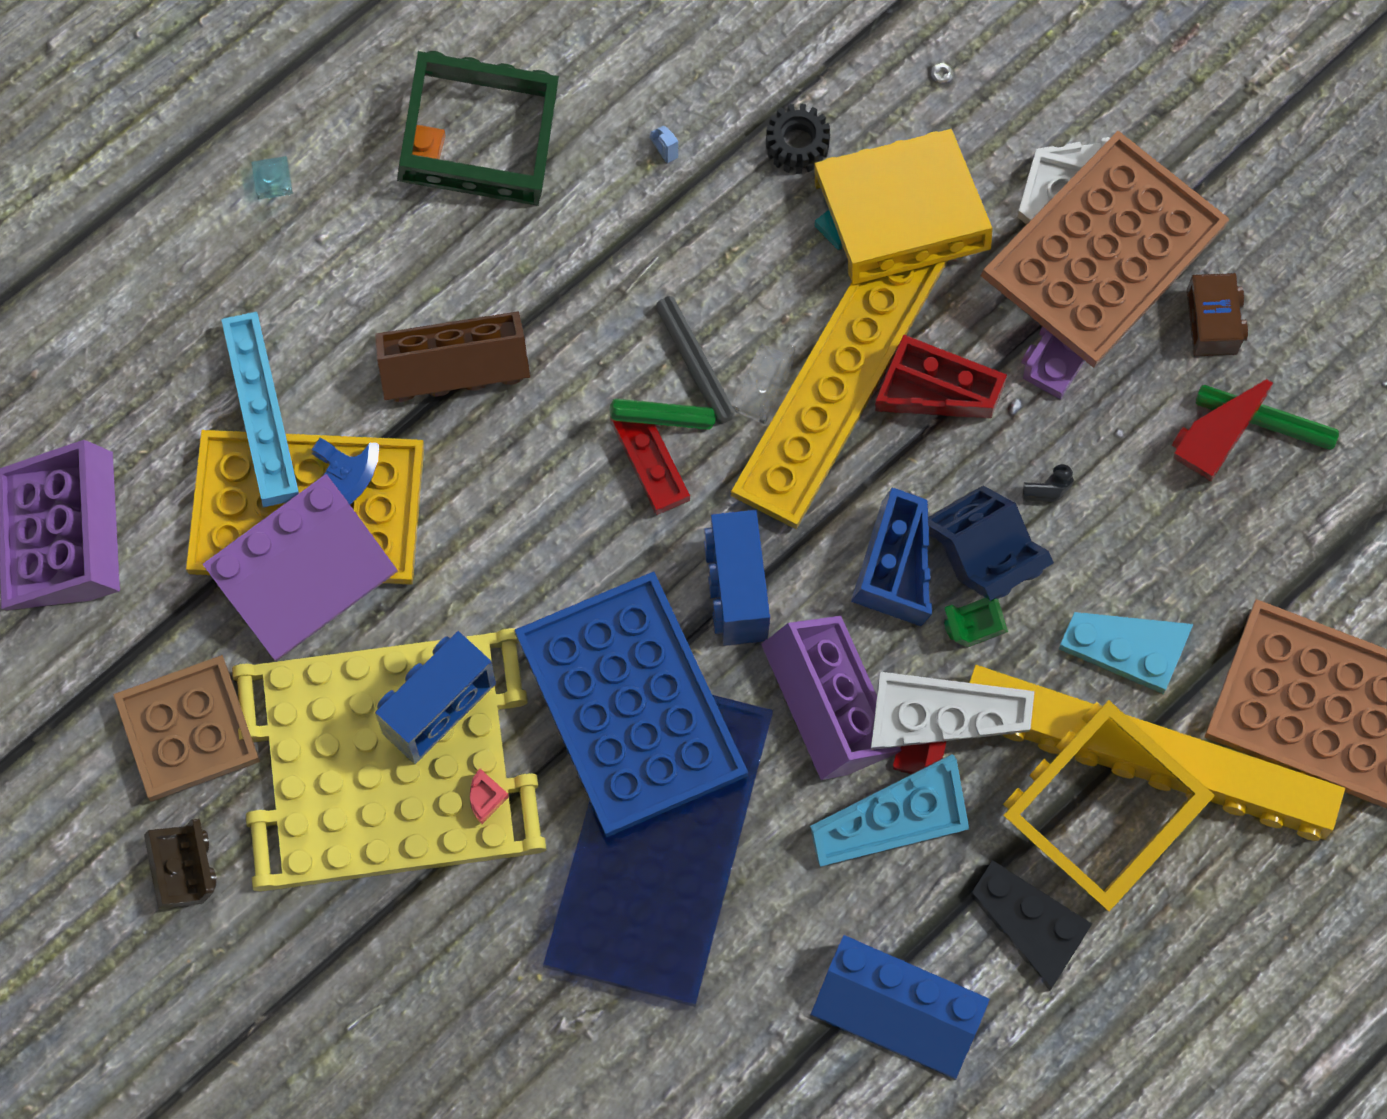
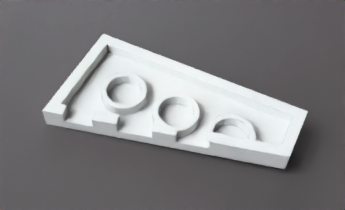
M880 672L871 750L1029 732L1035 691Z

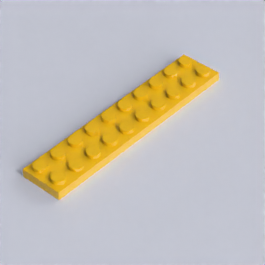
M948 261L854 285L851 282L731 490V497L797 530L893 360L903 334L907 335Z

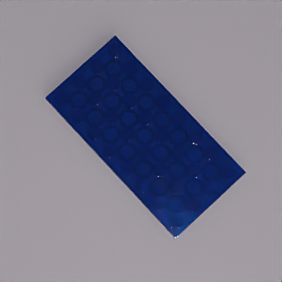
M712 695L748 770V777L607 838L589 801L543 963L544 968L696 1007L770 728L773 710Z

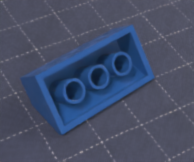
M843 935L810 1016L956 1080L990 999Z

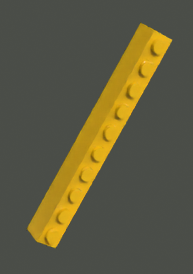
M976 664L969 682L1035 691L1030 731L1004 734L1003 736L1013 741L1021 742L1026 739L1038 743L1040 749L1053 754L1060 753L1055 746L1070 730L1077 734L1087 724L1081 718L1094 705L1093 703ZM1126 715L1215 795L1210 802L1222 805L1224 811L1237 816H1244L1246 813L1258 817L1262 824L1272 828H1282L1285 826L1297 830V834L1300 837L1312 841L1326 840L1334 830L1345 791L1344 787ZM1110 718L1103 723L1074 755L1075 760L1088 766L1100 764L1112 768L1111 771L1120 777L1131 779L1136 776L1148 780L1150 786L1159 790L1170 791L1174 789L1186 793L1185 796L1187 798L1192 794L1185 785Z

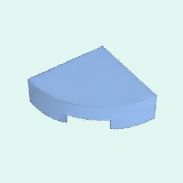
M661 126L650 132L649 138L665 162L669 163L678 158V140L666 126Z

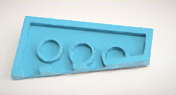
M951 754L811 825L816 858L820 867L968 830V819L955 756Z

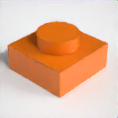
M417 125L412 155L440 159L446 137L445 130Z

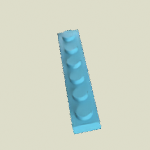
M252 312L223 318L221 321L262 505L267 507L286 503L298 495L299 491L258 313Z

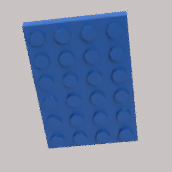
M654 571L514 630L515 636L606 838L748 777V770Z

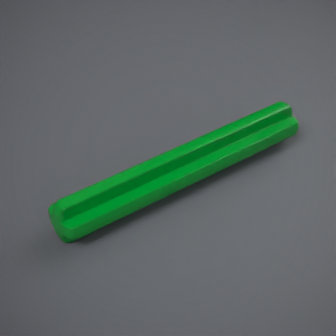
M1202 385L1196 397V404L1210 410H1215L1237 397V395ZM1261 404L1250 421L1251 424L1328 450H1332L1335 447L1339 438V431L1335 428Z

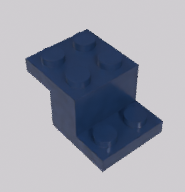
M984 485L928 517L929 536L942 543L958 581L990 601L1008 595L1011 592V588L1025 580L1037 578L1045 568L1054 564L1049 551L1031 541L1016 503Z

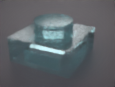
M287 156L251 162L258 200L293 194Z

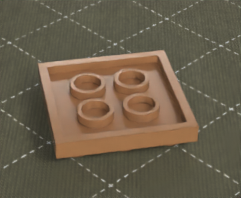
M223 655L113 694L150 802L260 762ZM239 728H240V730H241V733H242V736H243V740H239V735H238V729H239Z

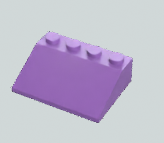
M81 440L0 468L1 609L7 611L84 602L120 592L112 451L89 441Z
M327 474L203 563V566L275 661H278L398 572Z

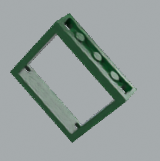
M418 51L397 181L538 206L544 182L559 76L550 75L543 70L528 71L517 69L505 63L497 65L483 63L472 57L456 58L445 56L438 51ZM425 76L544 97L533 176L412 155Z

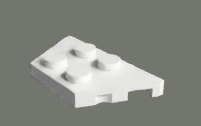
M1102 138L1100 143L1082 146L1081 142H1075L1059 148L1050 146L1036 149L1017 217L1025 224H1028L1110 138Z

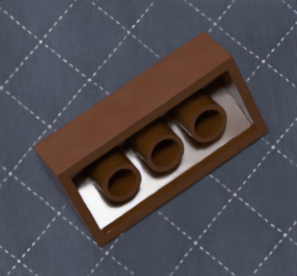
M519 311L375 334L377 361L384 400L393 399L395 402H405L413 399L416 395L442 396L454 389L480 390L485 388L487 384L501 382L505 385H512L521 382L524 378H530L526 344Z

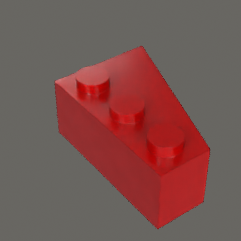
M903 334L875 401V411L991 419L1005 387L1007 374Z

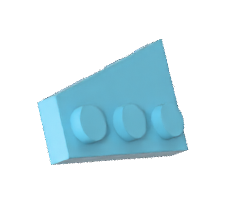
M1074 612L1059 650L1164 694L1193 624Z

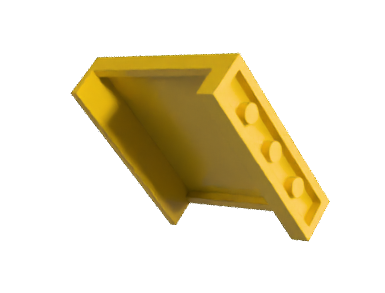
M952 129L930 132L924 136L908 140H898L892 144L872 149H862L856 153L840 157H830L814 163L816 189H822L848 258V274L852 285L991 250L993 228Z

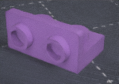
M1042 327L1039 334L1042 336L1039 344L1037 346L1031 344L1021 363L1025 365L1023 379L1061 400L1085 360Z

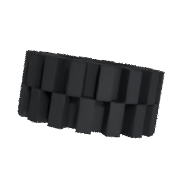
M794 104L788 105L787 112L780 108L777 110V117L771 116L766 129L765 144L766 149H768L767 155L769 159L774 158V165L777 168L784 164L785 172L790 173L791 167H795L796 174H802V167H806L807 172L813 171L814 163L823 161V157H827L830 144L829 123L825 124L826 117L823 113L817 117L818 109L812 107L810 112H807L806 104H800V110H795ZM791 130H803L810 134L812 141L806 147L794 148L786 144L784 136Z

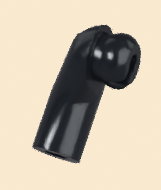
M1060 464L1053 468V474L1044 483L1024 482L1023 501H1058L1072 487L1074 481L1072 469L1068 465Z

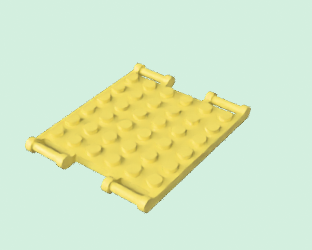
M509 628L499 630L496 633L466 636L491 661V649L502 647L507 692L496 694L494 686L416 764L408 759L382 734L375 712L378 710L377 705L382 697L391 690L396 692L406 682V675L415 665L419 663L424 665L434 655L432 651L440 640L263 664H238L233 666V680L237 681L239 703L253 742L269 741L276 805V810H255L246 813V825L251 827L255 876L252 877V889L254 891H269L545 852L547 850L544 837H541L535 789L538 788L537 775L529 773L518 775L514 778L506 777L498 710L521 707L528 703L527 693L525 690H522L516 645L519 642L515 636V629ZM263 679L268 723L265 726L256 725L253 680ZM239 728V729H238L239 740H243V736H242L241 730H240V728ZM479 769L484 771L504 789L508 796L509 793L520 792L526 837L523 841H514L509 797L483 824L475 817L470 804V788L472 779ZM277 825L282 873L273 875L270 871L266 826Z

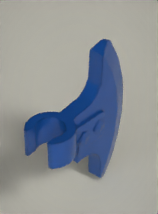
M319 438L312 448V454L319 460L329 464L325 474L328 475L348 503L352 504L363 493L374 475L378 462L379 445L370 442L360 455L352 457L340 452L326 440Z

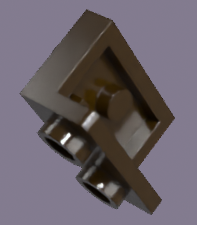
M192 819L186 826L148 830L144 834L158 909L203 904L214 893L216 874L214 868L209 867L207 858L209 838L207 832L202 830L200 819Z

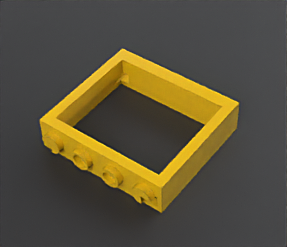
M1108 700L1103 706L1096 701L1081 718L1087 724L1077 734L1070 730L1055 746L1060 751L1051 763L1043 759L1031 772L1029 777L1034 782L1024 792L1017 788L1003 803L1008 809L1003 816L1102 907L1110 911L1215 795ZM1110 718L1185 785L1192 794L1103 891L1020 814L1103 723Z

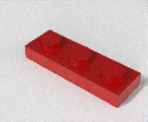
M610 418V422L656 516L689 502L690 494L655 424L616 421Z

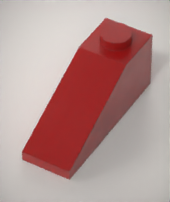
M1266 379L1194 421L1189 430L1183 427L1171 445L1176 448L1173 459L1207 480L1212 481L1271 391L1273 382Z

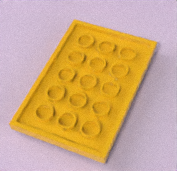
M201 430L186 565L188 574L210 575L203 566L204 562L285 504L281 503L263 507L246 432ZM285 434L299 493L321 478L329 467V464L319 460L312 454V448L319 438L326 440L340 452L352 457L360 455L370 442L379 445L378 462L374 475L363 493L350 506L398 570L397 573L383 583L413 585L424 441L417 439Z

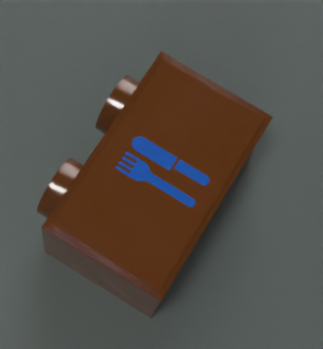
M1236 273L1192 275L1186 291L1194 356L1237 355L1243 341L1248 339V324L1246 319H1241L1240 308H1243L1244 291L1242 286H1237Z

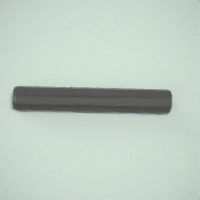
M672 296L660 299L656 303L657 311L709 408L714 410L717 423L723 424L732 420L735 417V410L676 300Z

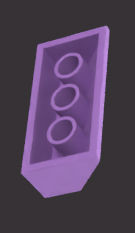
M841 616L787 623L761 644L821 780L852 774L902 751L901 747L871 750L877 694Z

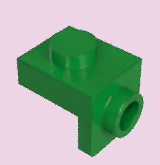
M982 598L959 608L952 604L945 607L947 619H944V626L949 638L967 648L1008 632L998 599L990 601L987 598Z

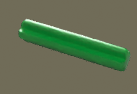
M617 398L613 399L609 407L610 418L616 421L709 430L716 420L714 410L706 407Z

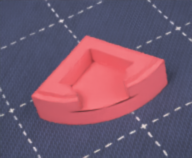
M479 769L472 779L470 804L475 817L483 824L509 796L504 789L484 771Z

